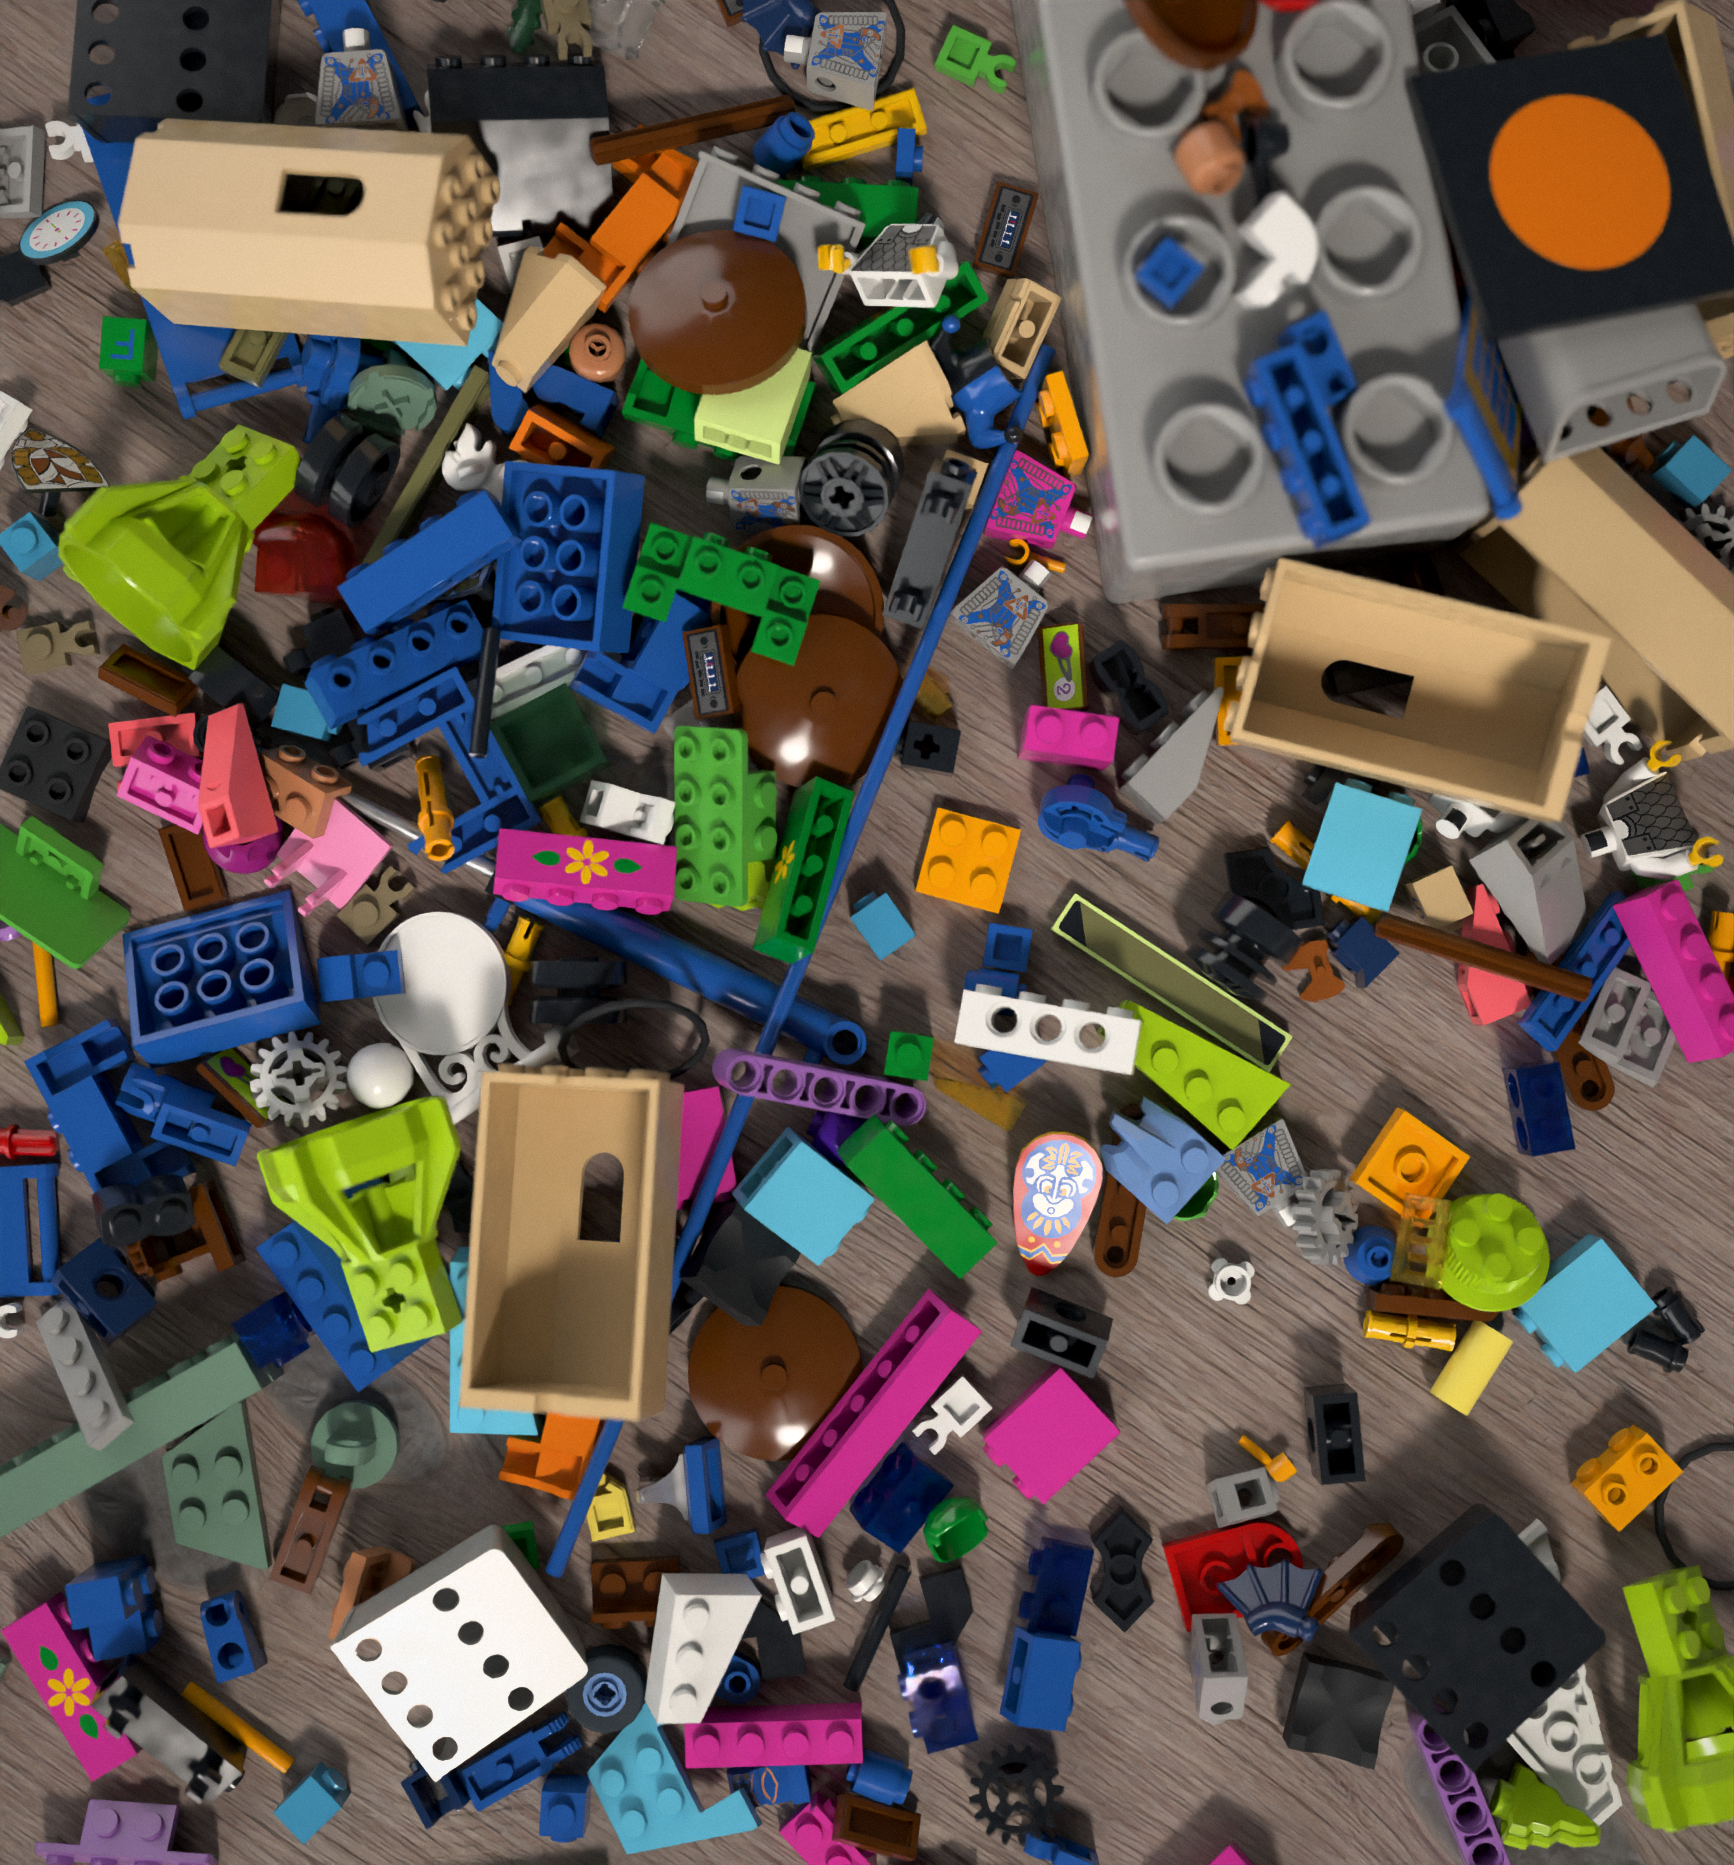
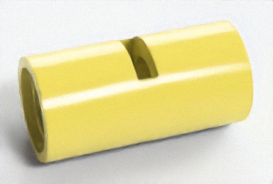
M1473 1321L1429 1392L1468 1416L1512 1346L1513 1341L1482 1321Z

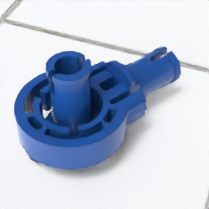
M310 334V337L306 340L302 351V378L307 386L304 396L308 398V403L312 405L305 435L302 438L304 443L311 444L322 427L338 411L342 412L343 408H348L345 397L348 393L350 382L357 374L372 366L382 365L381 357L360 352V338Z
M1075 774L1070 776V779L1067 780V785L1049 790L1041 799L1038 815L1039 829L1048 839L1065 848H1087L1106 853L1119 849L1149 862L1150 858L1152 859L1159 845L1158 836L1127 824V814L1113 808L1110 799L1100 791L1095 790V781L1088 775Z

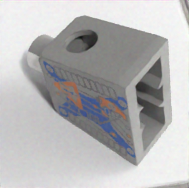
M820 12L815 16L812 38L787 34L784 62L807 65V89L810 92L874 111L886 40L887 13Z
M362 28L344 30V52L325 53L321 58L315 117L316 126L409 132L395 71L386 51L382 49L371 50L369 31Z
M741 456L736 459L730 479L712 476L709 478L706 500L708 503L728 505L732 528L738 532L756 535L777 526L807 525L809 517L801 505L798 488L806 466L805 457L782 456L780 465L751 456Z
M1031 559L1018 577L1002 566L951 611L949 620L1013 671L1050 606L1049 602L1040 596L1038 592L1052 575L1045 567Z
M1274 1116L1251 1130L1234 1150L1227 1147L1219 1150L1218 1152L1226 1160L1218 1167L1216 1172L1253 1214L1259 1216L1272 1209L1283 1228L1297 1222L1293 1220L1292 1207H1294V1204L1298 1205L1299 1203L1294 1194L1296 1190L1303 1189L1302 1178L1304 1176L1307 1177L1284 1120Z
M1236 1613L1192 1614L1190 1672L1197 1716L1214 1725L1222 1724L1227 1719H1239L1243 1717L1248 1673ZM1210 1650H1218L1223 1654L1221 1662L1212 1665L1213 1652H1210Z

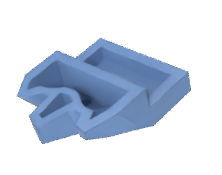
M1143 1096L1139 1104L1143 1114L1140 1120H1133L1115 1110L1112 1111L1108 1124L1122 1141L1118 1145L1105 1144L1100 1147L1105 1169L1167 1225L1226 1158L1167 1107Z

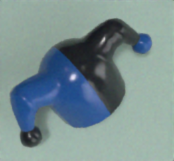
M955 315L944 316L942 328L929 346L949 383L953 403L959 410L965 413L970 443L974 448L980 449L991 448L1006 442L1010 444L1019 443L1023 439V430L1018 425H1011L1006 430L993 428L995 415L1022 395V392L1009 382L996 363L990 349V337L974 344L965 351L955 350L950 346L952 333L960 329V321Z

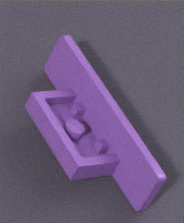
M89 1799L79 1845L36 1842L34 1850L36 1854L46 1860L45 1865H73V1862L90 1863V1865L219 1864V1861L211 1854L172 1851L180 1808L177 1805Z

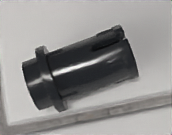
M1669 1286L1658 1291L1651 1298L1657 1306L1652 1313L1663 1318L1678 1340L1682 1341V1345L1693 1342L1701 1336L1700 1333L1705 1331V1327L1695 1318L1682 1301L1683 1294L1680 1291H1674Z
M1639 1327L1634 1329L1627 1344V1352L1629 1354H1635L1662 1366L1663 1371L1667 1373L1672 1372V1370L1679 1373L1685 1366L1689 1353L1688 1348L1682 1346V1341L1677 1339L1669 1341L1646 1332Z

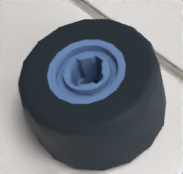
M613 1644L596 1646L586 1652L588 1667L586 1676L566 1690L568 1708L579 1724L590 1731L606 1734L620 1731L635 1720L645 1701L647 1674L638 1656L624 1646Z

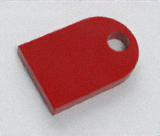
M1251 1519L1162 1544L1187 1632H1191L1192 1614L1236 1613L1237 1618L1244 1617L1218 1590L1217 1583L1236 1579L1246 1570L1248 1564L1261 1568L1269 1567L1267 1559L1272 1550L1276 1548L1287 1549L1290 1552L1289 1563L1303 1569L1300 1549L1291 1535L1278 1524L1263 1519Z

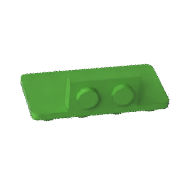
M678 726L674 731L675 847H677L675 894L679 900L732 907L744 906L748 901V863L776 858V771H748V736L743 729Z
M31 816L20 825L19 836L0 824V920L71 968L79 969L83 967L128 924L130 912L98 890L104 864L98 861L91 852L79 848L63 837L57 829L45 825L34 816Z

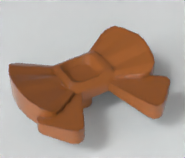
M1239 70L1232 74L1229 89L1221 95L1217 102L1203 106L1200 111L1205 123L1220 122L1226 125L1238 143L1241 140V136L1234 118L1236 114L1242 109L1252 117L1268 118V101L1261 99L1263 94L1258 81L1248 72Z
M1313 940L1303 944L1288 966L1282 965L1284 971L1308 968L1313 980L1300 993L1299 996L1302 1000L1316 1003L1318 1000L1336 996L1345 988L1344 982L1333 975L1331 965L1326 958L1328 943L1325 940Z

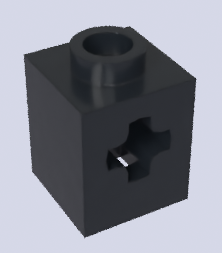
M909 721L908 732L902 731L894 756L903 757L901 768L952 777L961 730ZM924 738L932 739V746L939 748V752L931 753L929 759L920 758L921 751L914 748L915 744H922Z

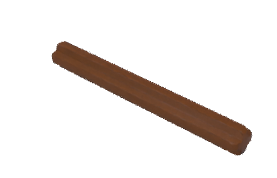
M783 95L594 138L589 142L590 155L594 163L600 166L771 126L780 116H787L790 112H796L794 100L789 95Z
M1382 912L1379 915L1375 924L1374 935L1378 938L1579 1002H1585L1592 989V979L1588 976L1386 912Z

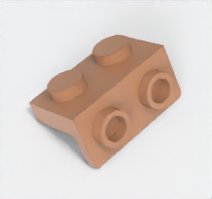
M285 744L278 748L260 752L258 759L274 815L312 839L324 836L335 797L349 794L352 783L339 776L338 771L334 768L321 765L308 757L300 747Z
M384 1546L353 1551L351 1558L344 1568L343 1576L345 1580L339 1600L332 1610L331 1619L333 1622L328 1638L335 1639L347 1613L354 1606L367 1601L414 1572L416 1567L415 1559ZM369 1637L370 1639L380 1642L375 1638Z

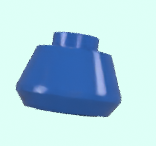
M1375 1225L1364 1226L1352 1233L1354 1242L1353 1244H1347L1349 1255L1348 1257H1343L1345 1267L1350 1275L1359 1282L1368 1285H1379L1381 1282L1391 1280L1398 1273L1403 1260L1402 1246L1398 1238L1388 1229Z

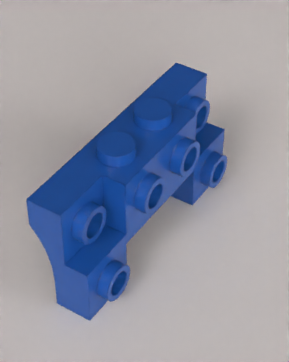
M676 589L666 623L645 616L630 643L629 653L624 654L620 663H617L601 652L588 651L568 688L600 707L614 712L644 731L655 734L677 692L682 690L690 681L682 632L710 627V601Z
M107 1019L24 1061L50 1109L47 1112L50 1124L57 1133L64 1135L70 1147L68 1156L72 1165L78 1172L84 1173L94 1193L104 1187L115 1184H132L137 1186L144 1180L157 1175L174 1174L182 1176L184 1179L197 1172L186 1149L160 1140L145 1148L126 1111L122 1107L115 1105L118 1096L106 1073L136 1057L116 1019Z

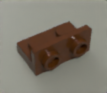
M680 1556L593 1559L591 1562L593 1608L590 1613L591 1623H602L603 1628L616 1629L627 1626L630 1621H645L647 1626L655 1627L662 1573H680Z

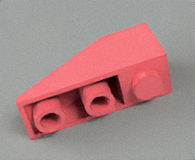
M243 703L208 716L198 808L209 848L247 843L279 832Z
M1483 884L1466 887L1465 895L1474 913L1463 918L1465 926L1462 927L1461 936L1516 954V947L1510 933L1507 930L1502 931L1496 914L1500 913V908L1489 889L1485 890ZM1460 963L1458 965L1457 987L1473 1025H1486L1530 1006L1531 1000L1529 995L1533 993L1532 986Z

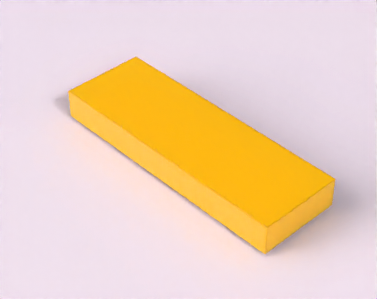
M915 88L876 99L874 111L853 106L809 120L814 129L815 137L812 141L811 149L800 161L804 172L895 144L898 142V128L916 129L915 137L927 134V126Z

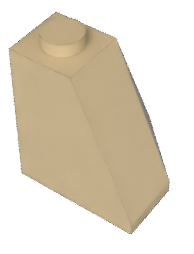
M529 246L524 251L492 360V365L496 368L499 377L508 385L519 387L524 393L536 383L569 347L576 332L590 324L607 287L572 256L559 253L555 259L544 257L545 253L543 250L533 246Z
M927 341L917 345L833 400V412L835 415L829 417L832 426L846 420H866L882 426L896 439L899 446L958 443L964 440L966 432L961 415L958 412L952 414L950 408L954 407L951 398L952 391Z

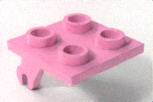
M335 797L325 835L312 839L295 828L277 853V856L283 861L272 869L274 874L267 877L264 883L273 888L282 879L298 871L317 887L305 899L307 902L298 908L297 911L306 917L327 900L342 910L358 893L394 845L340 798Z

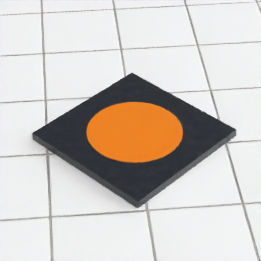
M1665 33L1410 76L1404 86L1486 344L1734 296V238Z

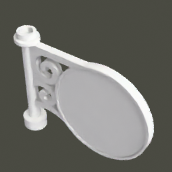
M430 912L404 921L384 940L378 952L401 950L406 993L373 997L376 1011L387 1030L401 1044L432 1096H442L446 1099L457 1133L459 1132L458 1122L480 1108L482 1072L498 1073V1070L490 1065L486 1056V1051L490 1044L496 1043L500 1048V1052L493 1051L490 1054V1059L496 1063L507 1061L512 1053L519 1059L515 1065H526V1067L540 1068L555 1057L561 1061L557 1046L566 1028L564 1024H557L545 1032L544 1039L546 1043L532 1052L523 1045L515 1034L508 1010L511 992L509 965L506 962L501 945L482 924L458 913ZM497 1026L499 1027L501 1035L492 1034L494 1030L497 1028ZM573 1034L567 1045L569 1058L580 1051L578 1042ZM475 1047L474 1057L464 1052ZM422 1053L446 1055L439 1064L438 1071L440 1078L446 1084L456 1085L463 1082L466 1076L465 1073L458 1072L453 1075L451 1067L457 1062L464 1065L467 1071V1082L464 1087L456 1093L446 1090L437 1079Z

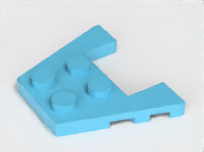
M646 1702L635 1720L619 1733L587 1772L626 1854L751 1831L762 1825L744 1787L705 1810L663 1729L664 1724H657Z

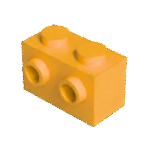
M1635 1425L1615 1433L1608 1442L1609 1448L1597 1459L1591 1458L1583 1463L1576 1472L1577 1478L1570 1483L1600 1517L1618 1532L1683 1473L1679 1466L1651 1436Z

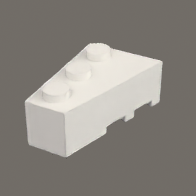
M662 1573L644 1699L657 1724L701 1723L762 1596L747 1574Z

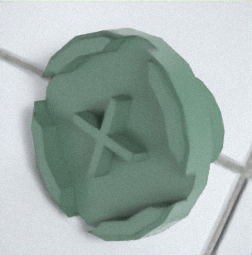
M387 348L381 356L382 365L372 366L358 373L350 382L347 395L348 409L350 414L352 412L356 416V420L367 427V430L381 435L401 436L405 435V430L416 427V431L425 428L434 418L437 407L436 392L433 383L423 373L407 366V355L405 353Z
M365 1400L344 1401L328 1410L316 1424L311 1438L312 1459L315 1465L325 1469L324 1474L335 1479L343 1476L353 1480L351 1489L366 1488L380 1481L394 1466L400 1450L399 1430L395 1422H392L390 1416L378 1404Z

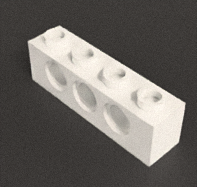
M976 984L975 992L964 990L955 1043L1133 1076L1142 1022L1133 1019L1134 1011L1108 1007L1106 1014L1089 1012V1003L1068 999L1063 1000L1062 1007L1045 1004L1046 996L1029 992H1020L1019 999L1001 996L1002 988ZM1003 1009H1012L1017 1015V1025L1008 1033L998 1032L994 1024L996 1014ZM1048 1016L1057 1017L1062 1026L1060 1035L1051 1041L1042 1040L1038 1034L1039 1022ZM1090 1024H1099L1106 1032L1104 1043L1094 1049L1085 1047L1081 1040L1083 1029Z

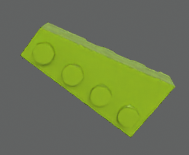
M1123 1000L1117 1007L1134 1011L1133 1019L1142 1022L1135 1067L1221 1144L1231 1150L1236 1148L1291 1085L1130 1000ZM1100 1026L1096 1033L1105 1040V1029Z

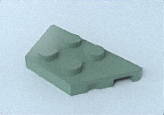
M246 1399L223 1411L163 1455L162 1462L175 1542L255 1568L268 1569L273 1563Z

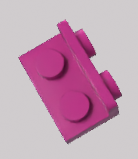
M146 736L131 756L116 796L198 835L203 828L198 808L203 760H199L174 748L168 742Z
M818 1791L811 1796V1802L801 1805L779 1826V1833L808 1865H877V1855L875 1852L832 1841L837 1802L833 1798L826 1800Z

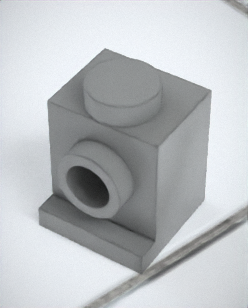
M1265 1467L1218 1478L1206 1485L1218 1528L1267 1516L1278 1511L1276 1503L1279 1502L1278 1488L1275 1480L1267 1476ZM1238 1491H1244L1248 1495L1249 1504L1247 1506L1240 1505L1237 1495Z

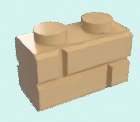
M1027 278L1007 280L982 336L983 339L990 337V349L993 357L1007 379H1026L1062 299L1059 295Z

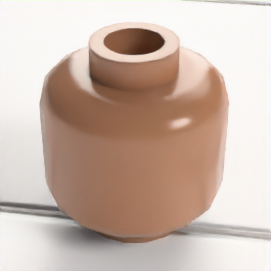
M1197 122L1189 126L1182 133L1180 143L1176 147L1174 160L1180 173L1191 190L1200 195L1219 196L1231 190L1240 180L1241 171L1245 163L1243 150L1228 127L1220 122Z
M594 323L586 325L576 332L570 342L569 360L575 374L602 386L612 383L622 373L625 367L626 348L622 337L615 329L605 324ZM591 350L595 352L594 355L590 353Z

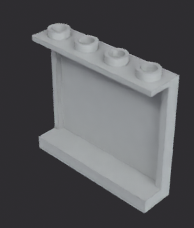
M717 146L713 147L711 153L700 150L698 165L666 246L681 238L699 232L733 230L743 185L787 196L778 239L776 242L767 241L786 254L800 274L807 301V324L799 346L803 350L813 353L845 277L844 274L835 273L832 270H819L818 246L840 244L844 246V252L854 253L866 226L865 222L858 219L861 211L840 201L836 202L834 208L818 202L821 193L797 182L793 190L777 183L779 174L755 164L753 171L736 165L739 156Z

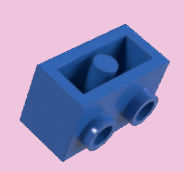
M1015 1626L999 1714L1019 1727L1065 1732L1067 1718L1073 1710L1072 1690L1075 1673L1079 1671L1081 1666V1642L1062 1631Z

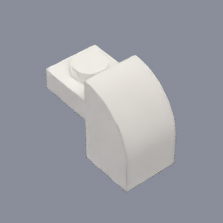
M1284 193L1269 195L1237 231L1263 257L1259 264L1232 293L1244 307H1259L1261 304L1263 306L1270 304L1285 286L1281 282L1283 278L1289 284L1305 283L1316 262L1317 239L1308 217Z
M591 780L579 822L653 844L664 845L665 838L673 827V811L676 802L641 794L613 784Z

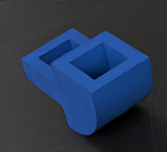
M401 950L316 959L321 1002L406 993Z

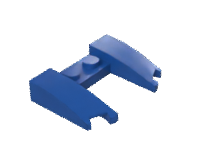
M456 666L357 718V724H367L369 752L359 753V762L362 767L439 727L481 803L454 818V827L451 830L455 850L450 858L443 860L445 864L440 871L444 874L498 845L500 828L526 831L542 822L491 729L489 732L487 757L478 759L469 756L475 700ZM424 835L407 844L409 850L416 855L422 847L425 849Z

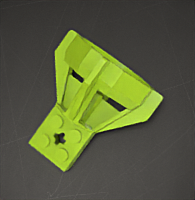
M238 424L233 430L223 436L221 442L204 460L198 462L193 467L192 472L188 476H180L178 480L101 487L66 522V530L60 535L58 557L65 564L63 571L70 579L80 583L99 606L149 648L195 670L213 648L218 645L229 609L236 603L243 557L246 551H250L254 539L252 531L294 488L295 477L302 458L293 445Z
M442 1096L422 1097L362 1115L284 1144L265 1149L257 1154L272 1203L331 1247L342 1260L340 1263L371 1352L444 1334L463 1323L435 1240L438 1234L436 1223L461 1150V1143L447 1101ZM389 1173L390 1175L389 1184L384 1182L359 1190L352 1194V1198L347 1199L342 1191L344 1188Z
M1699 1565L1667 1570L1622 1587L1648 1668V1672L1638 1675V1683H1640L1637 1760L1628 1763L1626 1785L1637 1820L1652 1829L1664 1828L1666 1832H1678L1688 1826L1716 1824L1734 1819V1656L1727 1653L1724 1631L1717 1622L1710 1600V1589L1702 1576ZM1726 1727H1732L1733 1731L1724 1732Z

